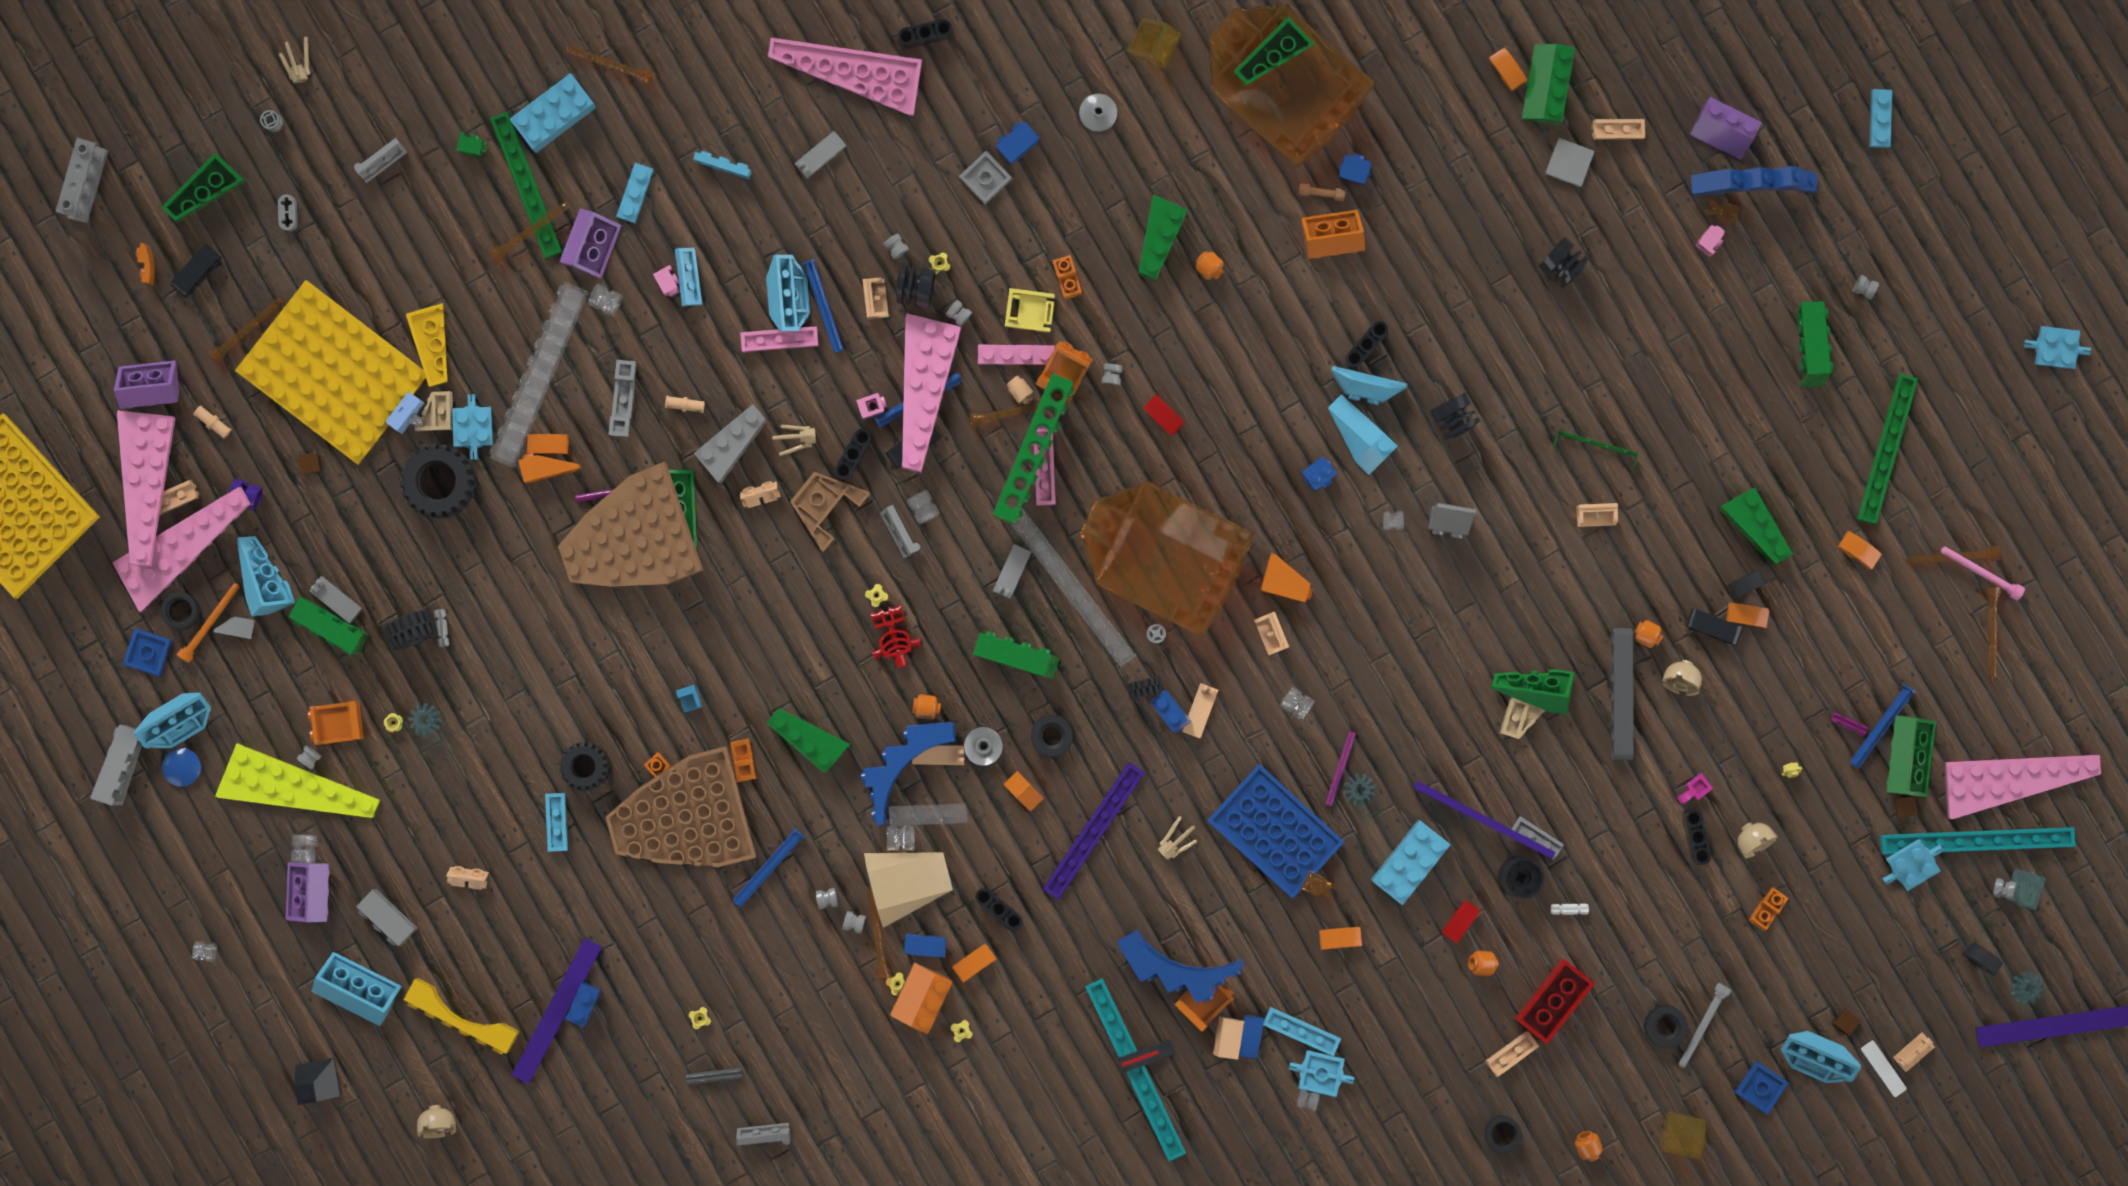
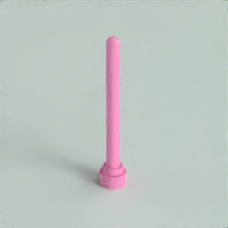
M1947 547L1941 549L1942 554L2006 590L2010 598L2018 601L2022 597L2025 588L2021 585L2009 584Z

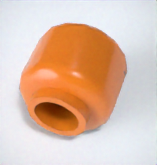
M1205 251L1197 258L1196 270L1206 280L1212 278L1216 280L1223 274L1224 262L1214 252Z
M1649 620L1640 621L1633 634L1636 636L1635 641L1647 648H1652L1654 644L1658 646L1663 638V635L1660 634L1662 631L1661 627Z
M920 694L917 698H914L912 713L915 714L917 719L934 720L935 715L940 714L941 703H937L936 696Z
M1475 951L1469 957L1468 966L1474 975L1492 976L1495 970L1498 969V960L1494 953L1490 951Z
M1591 1131L1582 1132L1577 1136L1575 1146L1579 1157L1588 1161L1597 1160L1603 1152L1599 1136Z

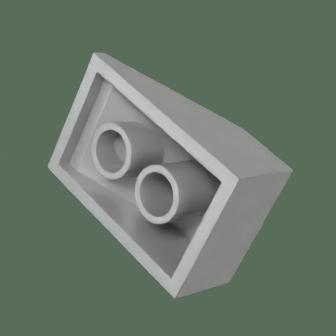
M1437 503L1431 507L1428 530H1432V534L1443 536L1444 533H1450L1451 537L1462 539L1463 536H1467L1476 509Z

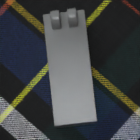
M833 131L794 164L808 179L847 146L836 132Z
M395 138L362 164L356 163L354 169L368 183L405 155L407 151Z
M891 505L880 512L903 558L917 552L920 549V544H913L894 506Z
M1015 544L1013 545L993 592L1011 599L1031 555V551Z
M323 576L317 579L316 583L309 590L348 623H352L363 609Z
M1521 816L1512 827V830L1555 851V855L1551 859L1553 861L1564 846L1563 843Z
M789 1123L737 1128V1146L782 1141L783 1144L788 1145L790 1143Z

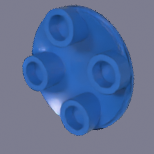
M186 748L172 750L166 755L162 764L164 777L175 786L192 784L202 770L198 756Z

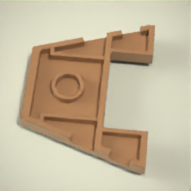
M813 472L790 502L820 549L824 552L835 538L823 530L820 524L844 495L861 507L870 493Z

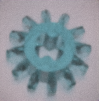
M427 703L423 704V709L420 705H417L416 709L418 712L410 711L414 715V718H408V721H414L410 728L417 727L415 730L416 734H419L422 730V736H426L427 731L433 735V728H440L436 722H442V719L436 718V716L440 715V711L434 712V705L428 709ZM422 716L429 717L427 724L421 722V719H424Z
M1356 773L1355 781L1352 777H1348L1351 784L1344 783V786L1349 787V790L1343 791V794H1351L1347 797V801L1354 797L1353 805H1357L1359 799L1360 805L1364 806V798L1370 803L1371 799L1368 795L1375 796V793L1370 792V789H1375L1376 785H1368L1373 781L1372 778L1365 782L1366 774H1363L1360 780L1359 774ZM1358 784H1361L1360 787L1364 786V790L1361 791V795H1358V792L1355 793V789L1358 788Z
M2030 971L2026 974L2020 972V978H2013L2016 984H2011V987L2015 988L2011 993L2012 995H2017L2016 1000L2019 1002L2022 1000L2023 1004H2028L2029 1001L2034 1004L2036 1003L2035 997L2038 999L2042 998L2039 992L2045 991V989L2040 988L2044 982L2038 981L2039 975H2033ZM2027 984L2030 985L2028 991H2025V988H2027Z

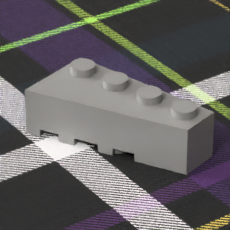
M752 404L694 454L716 481L721 484L767 420Z
M127 725L116 727L113 734V742L108 749L107 757L90 799L112 806L123 805L142 744L133 734L137 728Z

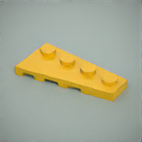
M443 303L407 313L406 317L429 388L448 382Z

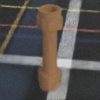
M1300 184L1298 195L1308 197V194L1334 198V201L1344 202L1346 190L1337 188L1336 190L1310 187V184Z

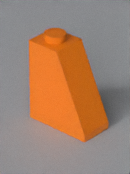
M1271 553L1260 591L1302 603L1310 600L1313 591L1310 588L1311 584L1276 554Z

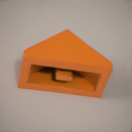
M1018 771L1004 783L1005 787L1030 812L1044 799Z

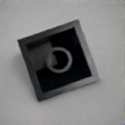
M335 1058L297 1064L295 1066L294 1087L298 1105L341 1096Z

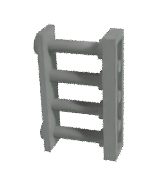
M76 138L55 212L67 215L68 219L87 224L108 150L95 147L96 143Z

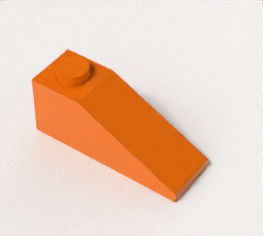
M534 453L523 455V459L518 460L523 481L526 484L582 470V466L579 464L538 455L534 456Z

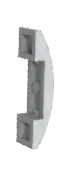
M616 360L615 389L612 416H610L609 436L628 437L635 390L636 361Z

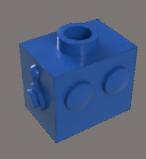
M1354 154L1353 156L1345 155L1343 162L1338 168L1340 169L1339 178L1365 185L1366 179L1370 178L1371 162L1364 160L1365 157L1359 154Z
M1324 456L1300 473L1304 478V483L1309 485L1314 492L1320 487L1325 489L1332 483L1330 479L1337 475L1336 471L1332 468V463L1328 462Z

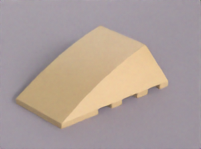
M943 852L864 853L872 892L883 928L953 890Z

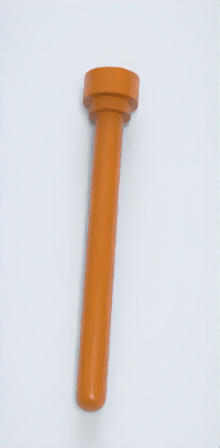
M237 583L231 586L189 645L183 649L181 648L176 654L187 663L191 662L194 658L193 651L239 590L240 586Z

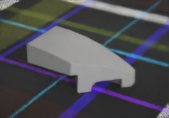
M234 616L219 627H216L213 632L251 639L255 620Z

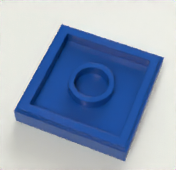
M134 628L122 665L161 677L173 640Z
M1755 1061L1734 1093L1768 1115L1788 1085V1082Z

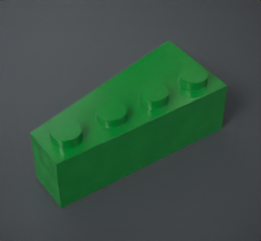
M1287 17L1232 73L1244 86H1247L1312 47L1315 43Z
M214 153L161 208L176 222H181L246 181L217 153Z
M1154 194L1138 275L1156 282L1188 210Z
M1824 301L1801 302L1797 309L1798 334H1802V337L1799 339V351L1803 352L1801 363H1799V370L1803 371L1804 376L1800 380V387H1823L1830 374L1833 373V362H1830L1829 357L1832 347L1831 344H1828L1830 328L1826 326L1828 309L1825 308Z
M1755 487L1717 507L1771 565L1777 564L1793 555Z
M299 597L288 616L293 619V624L301 628L305 626L310 629L309 633L316 637L322 636L326 639L325 642L334 647L337 645L342 648L344 653L350 656L353 654L359 655L370 637V634L304 597Z
M986 631V634L979 633L973 655L1035 675H1041L1051 680L1054 679L1060 658L1050 654L1051 650L1042 647L1039 650L1032 649V644L1022 642L1019 645L1014 643L1015 639L1004 636V639L997 638L998 634Z
M781 708L767 722L769 726L824 773L830 770L851 745Z

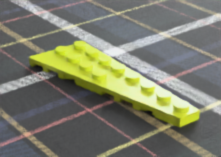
M236 744L215 797L369 818L374 817L380 799L241 744Z

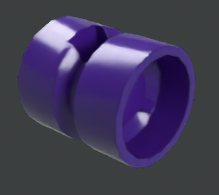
M236 478L228 493L238 487H242L250 502L247 508L255 510L262 498L263 488L254 484L248 486V482Z

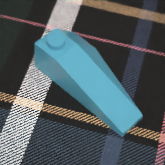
M1342 394L1328 407L1354 461L1368 475L1397 447L1383 431Z
M256 536L238 538L237 544L245 598L251 616L269 615L294 605L295 600L289 584L286 580H282L278 574V568L276 566L273 567L268 559L267 552Z

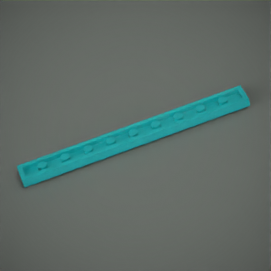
M2074 827L1880 835L1881 854H1895L1918 839L1929 850L1940 844L1944 850L1943 852L2075 847Z
M1103 978L1086 985L1085 988L1118 1057L1136 1052L1137 1049ZM1145 1066L1127 1071L1129 1080L1168 1161L1186 1154Z

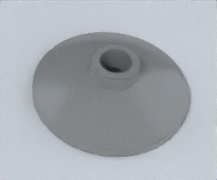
M1104 94L1088 96L1080 106L1079 115L1081 122L1091 131L1102 132L1109 129L1117 118L1116 104L1110 97ZM1097 108L1102 110V113L1099 115L1095 113Z
M987 727L976 728L965 739V754L971 762L977 765H990L1002 753V740L993 729ZM981 743L987 744L986 750L980 749Z

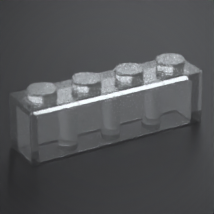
M967 803L889 806L890 826L968 823Z

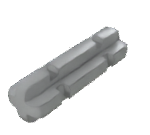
M435 610L434 615L437 618L435 624L438 631L437 636H439V639H437L438 646H449L447 622L444 618L446 617L445 610Z

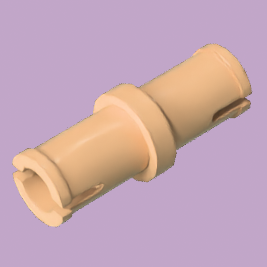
M666 396L665 408L680 409L682 412H704L705 401L690 400L688 397L683 399Z
M199 406L193 414L204 422L208 429L214 430L223 439L232 430L219 421L218 416H213L203 406Z

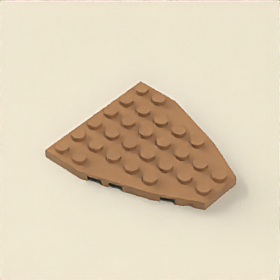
M666 462L635 473L625 479L586 513L558 545L569 581L573 583L609 587L666 585L703 571Z
M727 746L687 756L639 787L605 817L615 854L628 855L632 858L647 859L656 863L694 864L695 866L710 865L713 867H721L756 858V852Z

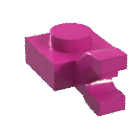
M1699 773L1685 784L1688 790L1679 795L1677 800L1681 804H1685L1692 797L1699 800L1713 788L1702 773Z

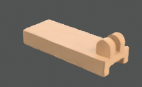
M1595 119L1592 125V137L1594 140L1645 139V119Z
M192 480L163 491L160 515L199 498V492L196 491L197 487L193 484Z
M1200 683L1188 715L1192 722L1185 726L1182 732L1201 738L1218 693L1217 689Z
M938 745L916 756L912 760V764L964 765V746Z
M1525 1031L1485 1061L1487 1066L1490 1067L1491 1072L1498 1077L1539 1046L1530 1032Z

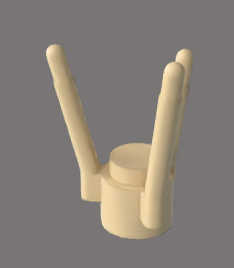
M304 37V68L302 65H296L289 43L285 42L292 67H289L282 53L279 54V57L289 74L290 80L293 83L307 81V75H310L308 37Z
M781 425L780 427L783 429L799 430L800 434L772 436L773 440L800 438L801 443H804L780 452L779 456L812 447V443H816L815 428H810V426Z
M1181 816L1177 818L1165 838L1159 843L1161 846L1158 850L1167 860L1171 857L1175 858L1178 854L1197 843V840H1194L1180 849L1177 847L1195 829V826H1191L1175 842L1168 841L1181 821Z

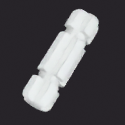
M1552 904L1550 908L1553 915H1560V913L1562 915L1589 913L1588 904Z

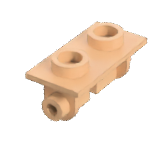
M769 481L763 483L760 487H747L740 492L743 507L750 508L761 505L759 499L763 497L764 503L778 500L777 498L781 497L779 490H777V482L772 483Z
M461 866L450 867L446 875L448 877L447 883L451 884V886L465 887L466 881H469L468 888L486 889L487 881L485 880L489 872L481 869H464Z
M1920 1033L1893 1058L1907 1072L1935 1046L1930 1038Z

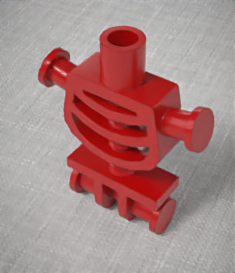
M898 604V607L895 608L888 607L889 611L884 612L883 609L874 614L870 612L873 623H876L875 621L883 620V623L874 625L875 629L885 626L888 629V632L879 640L880 649L872 650L871 652L876 661L881 656H885V658L893 657L896 668L907 665L905 653L911 652V647L921 648L920 637L910 640V635L906 631L895 630L894 624L905 621L904 617L894 618L895 615H903L901 604ZM890 615L891 621L886 622L885 616ZM897 633L904 634L907 639L898 638ZM890 636V640L883 645V640ZM899 641L907 642L908 645H900ZM892 643V648L885 651V648Z

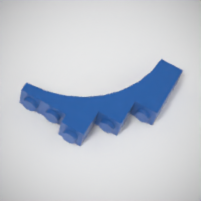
M1794 166L1776 169L1760 167L1742 171L1725 169L1691 175L1692 194L1700 196L1744 191H1800L1812 193L1817 192L1818 184L1815 172L1804 171L1802 168Z
M955 722L906 726L907 730H904V740L908 741V745L885 747L882 755L883 762H886L887 766L864 768V772H861L862 784L865 783V787H873V791H870L871 802H874L875 810H872V820L876 821V825L886 824L889 796L896 779L903 769L916 756L927 749L940 744L955 742Z
M1137 929L1117 942L1140 982L1146 979L1149 982L1159 976L1169 993L1173 990L1178 992L1187 987L1196 1003L1202 1000L1206 1003L1214 998L1213 994L1217 991L1216 987L1225 983V978L1228 976L1234 978L1242 973L1241 969L1245 966L1241 958L1232 963L1217 967L1198 968L1180 964L1157 952L1146 942Z

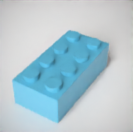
M570 73L511 117L510 120L533 151L537 153L597 107Z
M1417 820L1371 878V881L1403 905L1450 844L1422 821Z

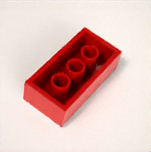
M1561 958L1514 1019L1544 1043L1548 1044L1595 983L1565 959Z

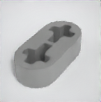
M285 194L278 200V223L283 230L288 232L295 230L298 224L297 201L291 195ZM286 199L292 202V204L288 206L289 211H287L286 206L283 205V203L286 202ZM287 215H289V219L293 221V223L289 224V227L283 224L285 221H287Z

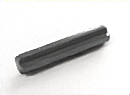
M734 1068L686 1074L685 1082L687 1085L741 1079L742 1069Z

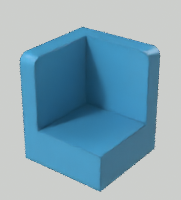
M696 685L676 690L684 712L703 707Z

